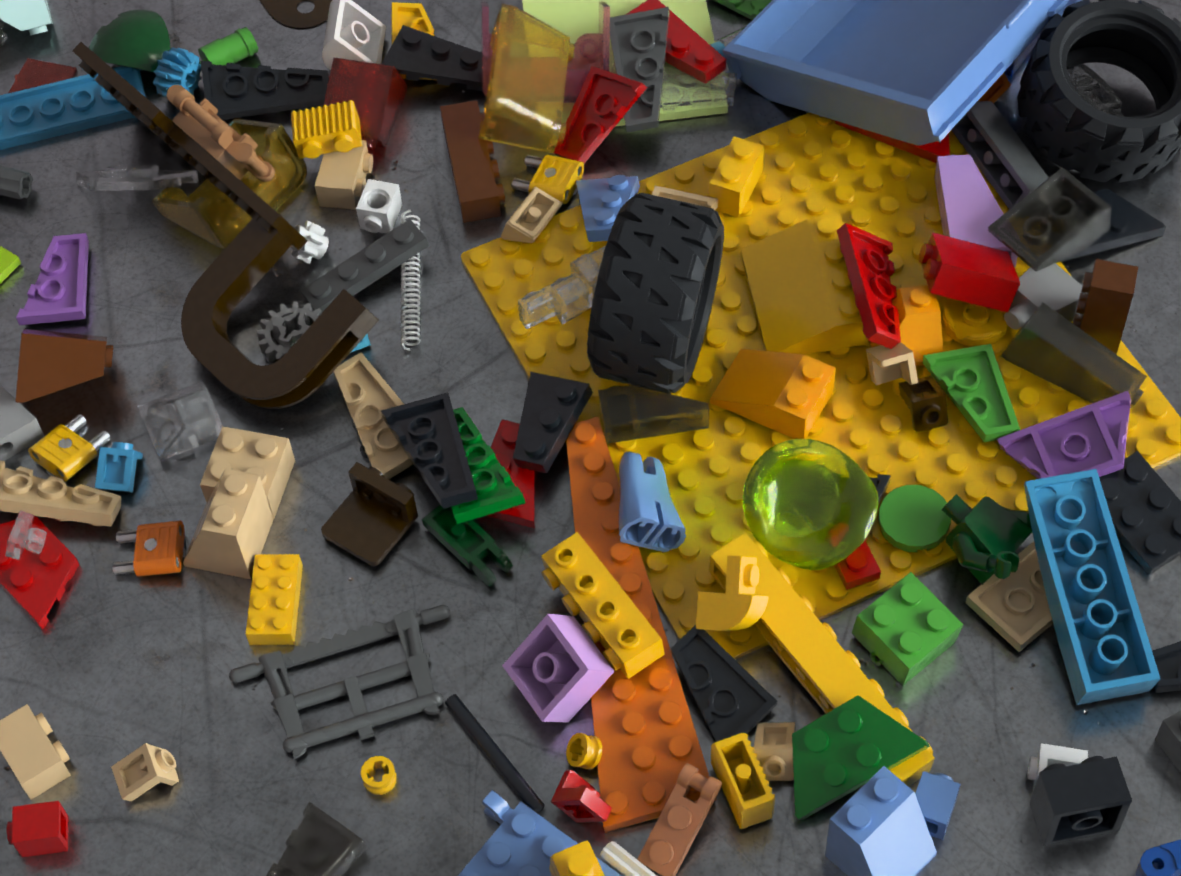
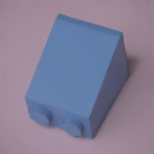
M885 766L862 786L829 821L825 856L847 876H916L937 853L914 791Z

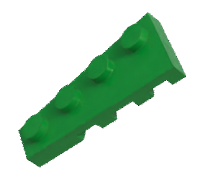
M464 408L454 409V415L478 496L477 500L451 506L456 523L460 524L525 504L522 492L512 482L509 473L504 466H501L495 453L483 440L480 431Z

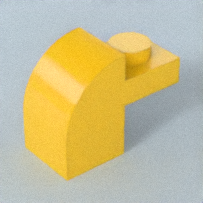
M727 555L725 592L698 591L696 629L738 631L751 627L761 618L767 607L769 596L755 595L756 586L760 579L757 557Z

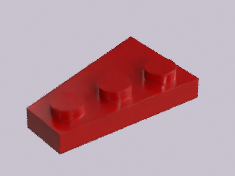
M592 66L552 153L558 157L581 161L585 164L647 89V86L639 81Z
M502 419L491 444V449L501 466H504L509 473L512 482L522 492L526 503L486 516L535 529V471L517 467L513 460L520 423Z

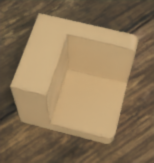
M900 342L892 349L882 345L866 349L871 381L875 385L903 378L910 385L918 383L913 351Z

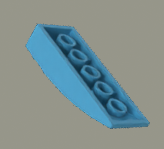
M1097 469L1025 481L1024 489L1039 567L1076 705L1149 692L1160 680V675Z

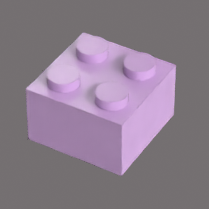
M547 614L502 665L542 722L569 723L615 672L574 616Z

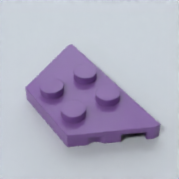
M1129 391L997 439L1000 449L1037 479L1097 469L1098 475L1101 477L1124 468L1131 405Z

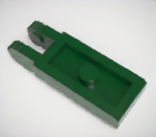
M439 505L422 518L423 526L469 570L472 568L477 577L486 585L491 586L496 582L492 570L481 561L487 555L503 571L508 572L513 568L508 556L503 553L496 545L495 540L474 520L457 524L452 507L443 509Z

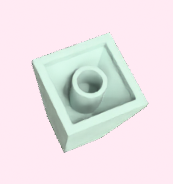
M0 0V19L20 31L29 30L30 36L47 32L46 25L53 24L47 0Z

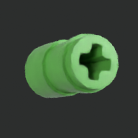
M244 27L235 30L234 33L222 39L218 38L200 47L198 52L201 61H210L214 65H227V63H237L247 57L254 56L258 52V46L250 30Z

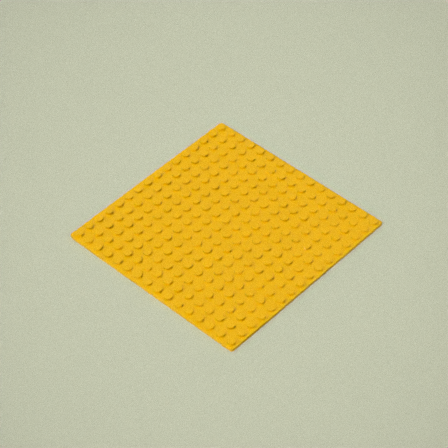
M804 114L745 138V140L764 145L763 172L740 217L717 211L724 226V242L712 309L694 371L688 383L676 393L667 394L603 379L594 373L587 354L588 328L597 277L607 241L588 242L581 205L554 215L533 243L497 238L461 254L462 264L528 379L530 378V373L534 372L590 385L593 393L577 422L599 417L619 485V466L622 455L625 452L639 453L642 457V462L650 456L661 461L666 474L670 496L686 530V538L678 548L668 552L640 546L639 550L654 598L678 640L696 625L698 591L725 592L709 572L710 555L745 532L753 542L758 541L763 545L768 554V560L775 568L779 567L787 574L793 590L798 595H804L813 607L814 615L821 621L892 588L910 572L917 577L957 558L955 552L946 543V540L936 548L928 551L926 548L917 552H906L894 547L883 537L878 522V513L884 497L892 490L905 485H922L935 490L947 503L957 494L973 508L983 497H990L999 505L1008 509L1028 511L1024 483L1025 481L1037 479L1001 450L998 440L983 442L947 394L948 424L916 432L912 427L911 411L900 396L899 383L905 382V380L899 378L879 385H875L871 381L866 349L870 348L869 340L868 345L805 354L836 367L834 391L804 443L710 403L711 396L740 349L765 351L741 257V249L806 219L840 214L843 225L848 223L892 243L893 252L888 257L889 260L894 262L895 273L890 276L891 284L896 286V290L903 287L928 285L923 277L922 265L919 263V253L924 243L928 244L932 232L943 235L934 178L936 163L835 124V120L816 114ZM951 130L949 132L950 155H969ZM729 145L639 181L640 189L638 194L646 193L652 195L654 187L660 186L709 197V182ZM979 169L1019 240L1020 247L1016 267L1014 268L1018 278H1020L1040 256L1045 254L1048 257L1050 247L1025 215L1012 214ZM1061 262L1056 263L1059 267H1061L1065 272H1067L1071 276V274L1067 271V269ZM937 295L940 312H942L944 302L949 298ZM1073 321L1044 335L1036 333L1027 324L1017 330L1008 326L1006 334L999 341L991 344L1020 430L1129 391L1131 405L1125 458L1138 451L1149 465L1154 468L1181 455V417L1122 341H1120L1116 356L1075 348L1077 334L1071 333ZM942 326L943 352L970 347L956 342L947 335ZM915 366L917 378L931 375L925 366ZM777 466L821 469L825 474L844 475L845 471L857 472L860 477L877 478L878 474L891 475L888 488L867 530L866 539L881 570L880 579L846 590L829 556L830 539L840 530L763 501V493ZM951 520L948 534L957 525L953 520ZM753 625L738 631L705 630L735 660L768 645Z

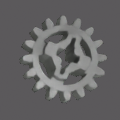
M294 301L292 308L287 309L284 304H280V312L268 311L270 320L261 319L262 329L257 330L261 353L266 354L269 363L280 360L310 325L322 314L320 308L312 311L311 303H307L303 308H299L298 302ZM273 338L277 340L278 346L273 342Z

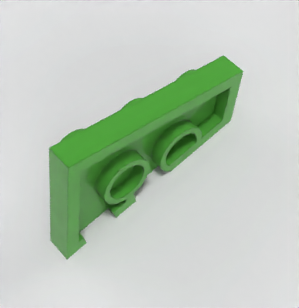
M991 344L923 356V365L983 442L995 441L1000 437L1020 430Z

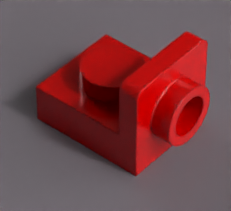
M864 526L854 529L850 527L844 528L830 539L829 556L846 590L880 579L881 570L866 542L867 531Z
M566 770L551 800L552 804L576 823L604 822L607 820L612 807L600 799V793L573 770Z

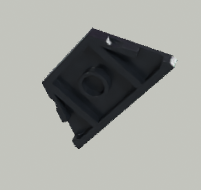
M1108 188L1049 203L1047 209V223L1049 224L1047 236L1048 242H1050L1048 258L1054 263L1161 237L1166 226Z

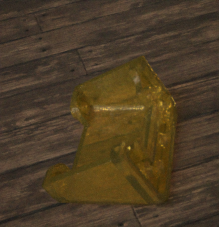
M501 3L491 33L490 46H492L491 50H493L488 93L484 103L485 117L483 122L480 123L478 139L553 153L557 142H563L565 137L566 123H561L567 65L568 62H572L575 44L570 43V36L515 6Z
M234 119L229 126L241 136L244 133L248 134L258 144V147L255 149L256 155H260L264 161L269 162L275 169V175L269 182L258 180L249 171L242 177L241 181L277 211L305 181L307 176L306 163L303 158L299 159L294 143L282 124ZM208 179L189 197L180 188L166 187L152 200L160 214L223 250L252 219Z

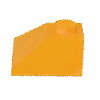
M928 285L897 289V297L892 300V304L898 309L901 343L913 351L915 366H924L922 363L924 355L943 352L941 312L937 295L930 293ZM869 341L870 348L879 346V344Z

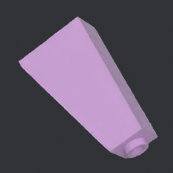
M971 155L937 156L934 178L943 235L1007 251L1014 267H1016L1020 247L1019 240Z

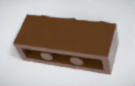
M1095 259L1093 271H1085L1081 289L1083 293L1079 295L1071 329L1072 334H1077L1075 348L1113 356L1117 355L1134 295L1138 266Z

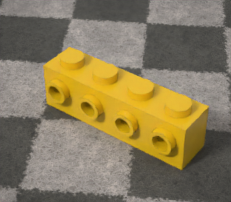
M578 532L541 555L545 570L541 572L543 578L552 590L559 588L564 595L561 599L566 609L572 616L578 614L585 622L582 627L594 644L599 641L606 651L603 652V655L614 671L621 669L629 679L665 655L661 637Z

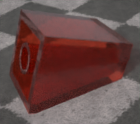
M333 57L323 106H329L331 103L335 105L337 102L342 103L349 100L354 101L360 119L361 139L366 140L368 150H375L376 147L386 148L408 86L394 66Z

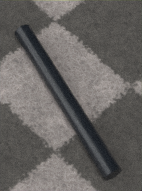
M457 694L448 697L445 705L522 802L536 813H539L545 804Z

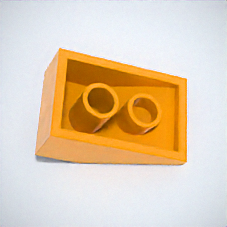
M740 349L711 396L710 403L804 443L834 391L836 367L804 354Z

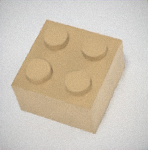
M222 426L200 483L206 503L225 469L260 475L274 519L295 463L289 438Z

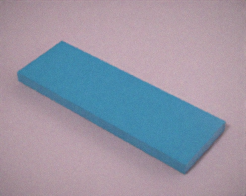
M124 66L112 68L146 97L139 69ZM87 74L0 95V150L134 118L135 116L94 80L98 74L94 78Z

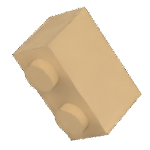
M362 140V147L353 148L349 152L336 151L323 155L315 182L319 206L356 210L366 185V174L371 173L373 168V155L368 153L366 140Z
M26 704L0 720V751L28 797L32 800L71 776L64 764L70 758L59 740L52 744L47 737L53 730L42 712L34 716L30 707Z

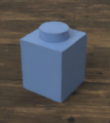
M923 771L915 795L930 835L943 840L961 784L954 782L951 777L943 773L936 772L931 774Z

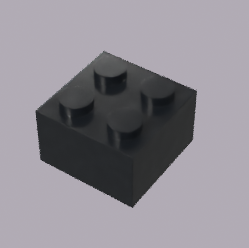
M1093 756L1085 759L1081 764L1066 766L1065 764L1058 763L1040 771L1030 806L1043 846L1118 832L1132 802V798L1117 756L1106 759L1102 756Z

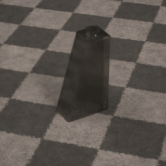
M1043 302L1018 330L1001 354V357L1091 403L1129 391L1131 398L1130 408H1132L1144 393L1140 386L1147 377Z

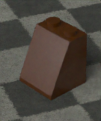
M24 329L21 333L16 402L24 403L104 376V367H112L113 345H107V337Z

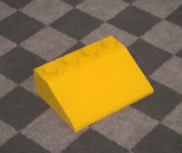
M840 214L806 219L741 249V257L765 351L805 355L868 345V340L863 333L861 316L855 304L852 284L847 276L848 270L845 259L840 251V242L836 231L843 225Z

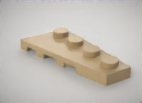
M362 352L340 364L333 372L371 467L378 469L389 480L413 465V463L385 423L381 411L403 405L404 403Z
M0 460V511L18 513L28 517L40 516L54 518L58 521H75L89 523L93 526L111 527L121 509V496L82 484L74 488L66 486L62 478L51 475L48 479H42L33 476L32 469L22 466L16 470L5 468V461Z

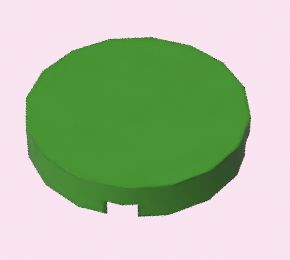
M905 485L892 490L884 497L878 513V522L883 537L894 547L906 552H917L926 548L928 551L936 548L945 540L951 525V519L941 510L947 502L935 490L922 485Z

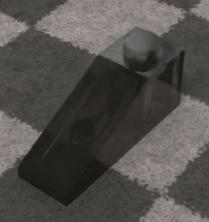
M633 385L611 386L607 389L598 390L599 410L607 444L709 428L708 403Z

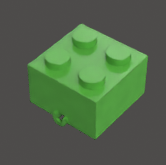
M910 572L857 615L852 634L870 652L872 662L877 666L882 664L904 686L956 642L963 623Z

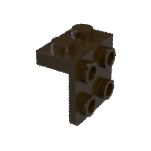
M356 462L348 471L353 491L322 526L321 532L325 539L367 564L377 566L418 518L414 493L402 483L396 485L386 479L378 469L374 467L367 468Z

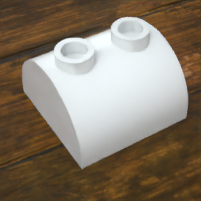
M332 0L329 6L322 50L325 66L340 76L352 79L368 78L379 73L386 26L352 0Z

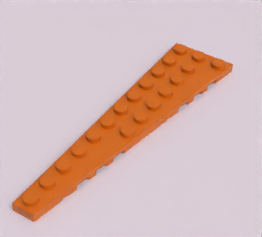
M594 417L575 423L566 439L575 533L578 532L655 629L662 639L665 655L629 679L621 669H618L591 697L594 735L602 743V756L597 765L600 798L612 807L607 820L603 822L604 831L607 833L658 818L677 783L681 770L687 763L698 768V773L708 779L710 776L639 546L620 541V485L599 417ZM598 641L595 645L603 655V652L606 650ZM691 787L686 797L697 803L701 792Z

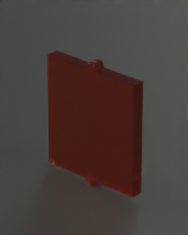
M27 58L20 73L14 76L15 82L8 93L73 78L77 68Z

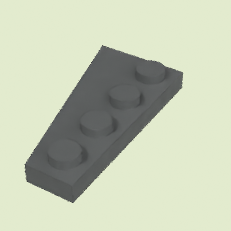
M669 7L607 18L616 73L639 81L647 86V89L624 115L627 133L659 126L670 15Z

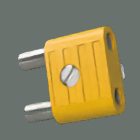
M527 155L524 163L526 166L538 168L531 181L514 178L511 186L512 189L528 193L534 187H537L562 202V204H567L572 195H575L578 190L576 180H581L583 176L584 163L552 155H545L544 158Z
M78 414L65 426L59 424L30 447L28 452L37 464L46 469L48 474L62 478L66 482L98 456L97 451L110 441L111 438L108 432L102 431L88 442L75 432L87 423L85 417Z

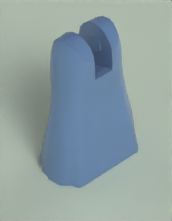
M625 452L622 455L619 466L620 541L661 552H668L678 548L686 538V530L670 496L666 474L661 461L650 456L642 462V457L639 453Z

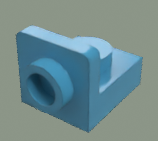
M112 442V448L100 447L95 488L133 493L137 460H142L143 453L133 450V444Z

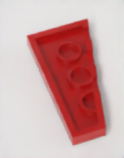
M845 223L836 231L840 242V251L844 256L848 270L847 276L854 291L855 304L863 323V333L867 340L872 343L892 349L901 342L898 309L892 304V300L897 297L896 286L891 284L890 276L895 273L894 262L889 260L888 257L893 252V245L887 240Z

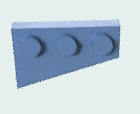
M616 175L611 178L576 180L588 242L608 241L612 226L621 207L631 197L638 194L640 189L638 176L626 177L625 175Z

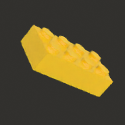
M299 554L255 555L245 633L249 645H295L303 569Z

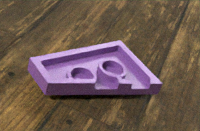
M86 233L53 236L40 264L41 272L35 285L31 284L28 290L26 305L24 309L20 308L16 316L19 325L86 318L89 240Z

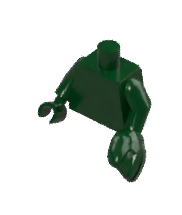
M957 494L941 509L957 524L945 537L946 543L955 552L960 565L968 568L982 585L993 574L999 579H1005L1010 576L1011 572L1018 570L1019 556L1014 552L1032 533L1029 511L1008 509L999 505L990 497H983L971 508Z

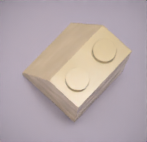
M230 469L224 470L205 505L183 561L185 567L252 579L254 557L261 554L274 520L260 475Z

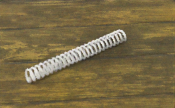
M411 210L405 211L401 215V224L406 221L405 219L414 217L417 218V221L412 220V222L417 224V228L420 230V218L416 215L405 216ZM419 253L416 254L417 257L413 256L410 258L409 262L401 264L400 344L407 351H410V348L405 347L404 344L415 346L420 343L419 338L421 336L419 333L421 325L419 322V311L421 309L419 306V295L421 293L419 290ZM406 291H408V292H416V291H417V294H416V293H407V294H406L405 292H406ZM405 297H417V299H415V298L406 299ZM405 313H417V315H415V314L406 315ZM406 318H410V319L417 318V320H405V319H406ZM406 323H408V324H416V323H417V326H415V325L406 326L405 324H406ZM406 329H417V331H406ZM406 334H409V335H415V334H417V337H415V336H408V337H407V336H405V335H406ZM405 340H417V342L408 343Z

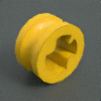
M584 733L573 735L569 740L566 750L568 763L573 767H582L586 770H592L598 765L602 756V743L600 739L592 735L587 736Z
M374 756L365 761L361 767V777L364 787L368 792L374 795H383L394 788L397 776L394 765L388 758ZM377 769H383L384 772L380 782H375L373 777Z

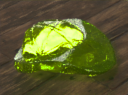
M791 439L768 449L759 457L749 471L743 490V511L755 539L774 557L806 570L825 569L848 557L867 538L878 510L876 487L861 467L850 456L836 447L812 439Z

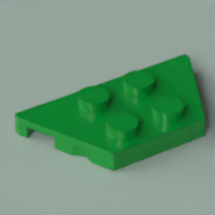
M859 695L792 733L794 798L797 819L802 821L863 786L883 766L890 770L930 747L928 742Z

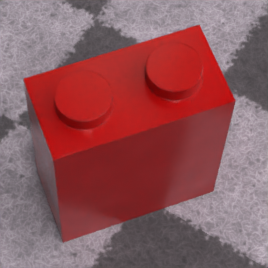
M933 232L928 244L924 243L921 247L919 263L922 265L923 277L927 281L930 293L1008 313L1020 286V281L1009 252Z

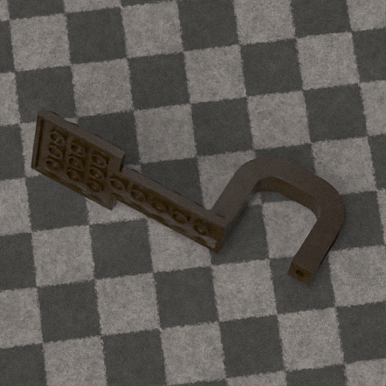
M80 42L73 49V52L82 60L78 66L92 78L98 74L94 80L252 218L199 277L189 291L181 316L182 335L187 348L227 388L254 406L265 409H280L305 400L325 382L379 319L343 289L289 351L277 362L265 366L256 365L233 345L227 335V322L232 311L291 245L300 250L307 240L278 212L171 121L159 108L86 45Z

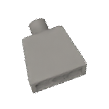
M1043 254L1019 278L1020 286L1010 306V310L1004 314L1006 323L1014 330L1027 324L1036 333L1044 335L1074 320L1079 295L1083 293L1081 292L1082 285Z
M0 385V460L5 461L38 442L44 437V434L37 419L24 406L17 403L16 399Z

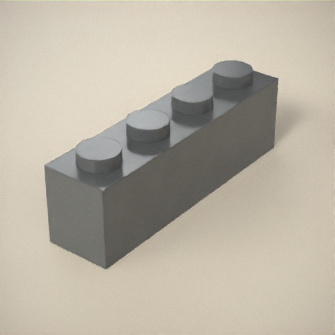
M977 101L952 128V132L968 154L971 155L976 165L1013 215L1042 214L1059 190L992 101Z

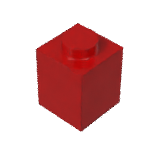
M59 801L13 807L12 821L7 822V839L10 845H14L21 857L68 852V815Z

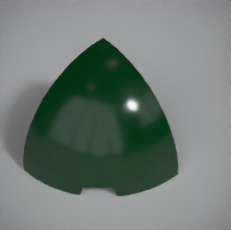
M129 10L118 14V18L98 30L90 43L89 49L107 64L149 72L157 69V60L162 59L164 51L170 50V39L166 24L158 13L150 10Z

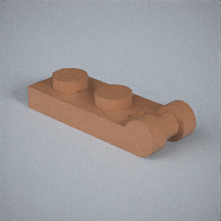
M689 763L681 770L677 783L637 858L643 865L662 876H676L722 786V781L712 776L709 779L698 773L699 769ZM691 787L701 792L697 803L686 797Z

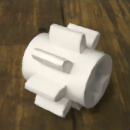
M308 220L304 227L296 225L294 228L307 242L300 250L291 245L290 248L294 249L291 255L308 264L311 263L312 257L317 260L321 259L329 244L328 237L323 236L325 229Z

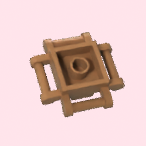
M172 85L168 89L167 99L180 110L172 121L239 180L248 171L262 182H269L273 179L275 175L274 167L260 155H256L255 149L258 147V144L248 134L244 133L242 136L216 115L218 109L207 99H203L200 104L196 103L195 97L181 85Z

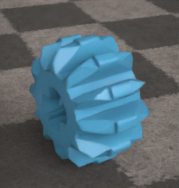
M172 47L169 51H164L162 59L157 60V69L153 71L156 74L153 84L157 86V93L167 98V91L172 85H181L193 95L194 90L199 89L198 83L202 79L200 76L202 69L201 64H199V57L182 48Z

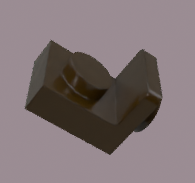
M932 375L918 378V383L910 385L907 381L899 383L900 396L911 411L912 427L916 432L948 424L946 394Z

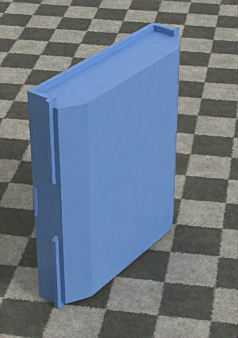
M772 0L723 49L729 68L726 75L727 78L736 81L740 79L764 98L776 103L917 146L936 141L941 142L1036 38L1051 18L1058 14L1070 0Z

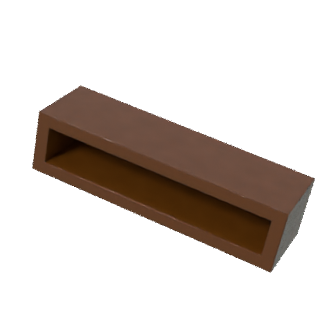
M477 100L440 106L442 125L463 223L500 217V203L505 202V195L502 183L496 184L495 179L500 178L497 159H490V155L494 154L491 135L485 136L484 131L489 130L486 112L480 113Z

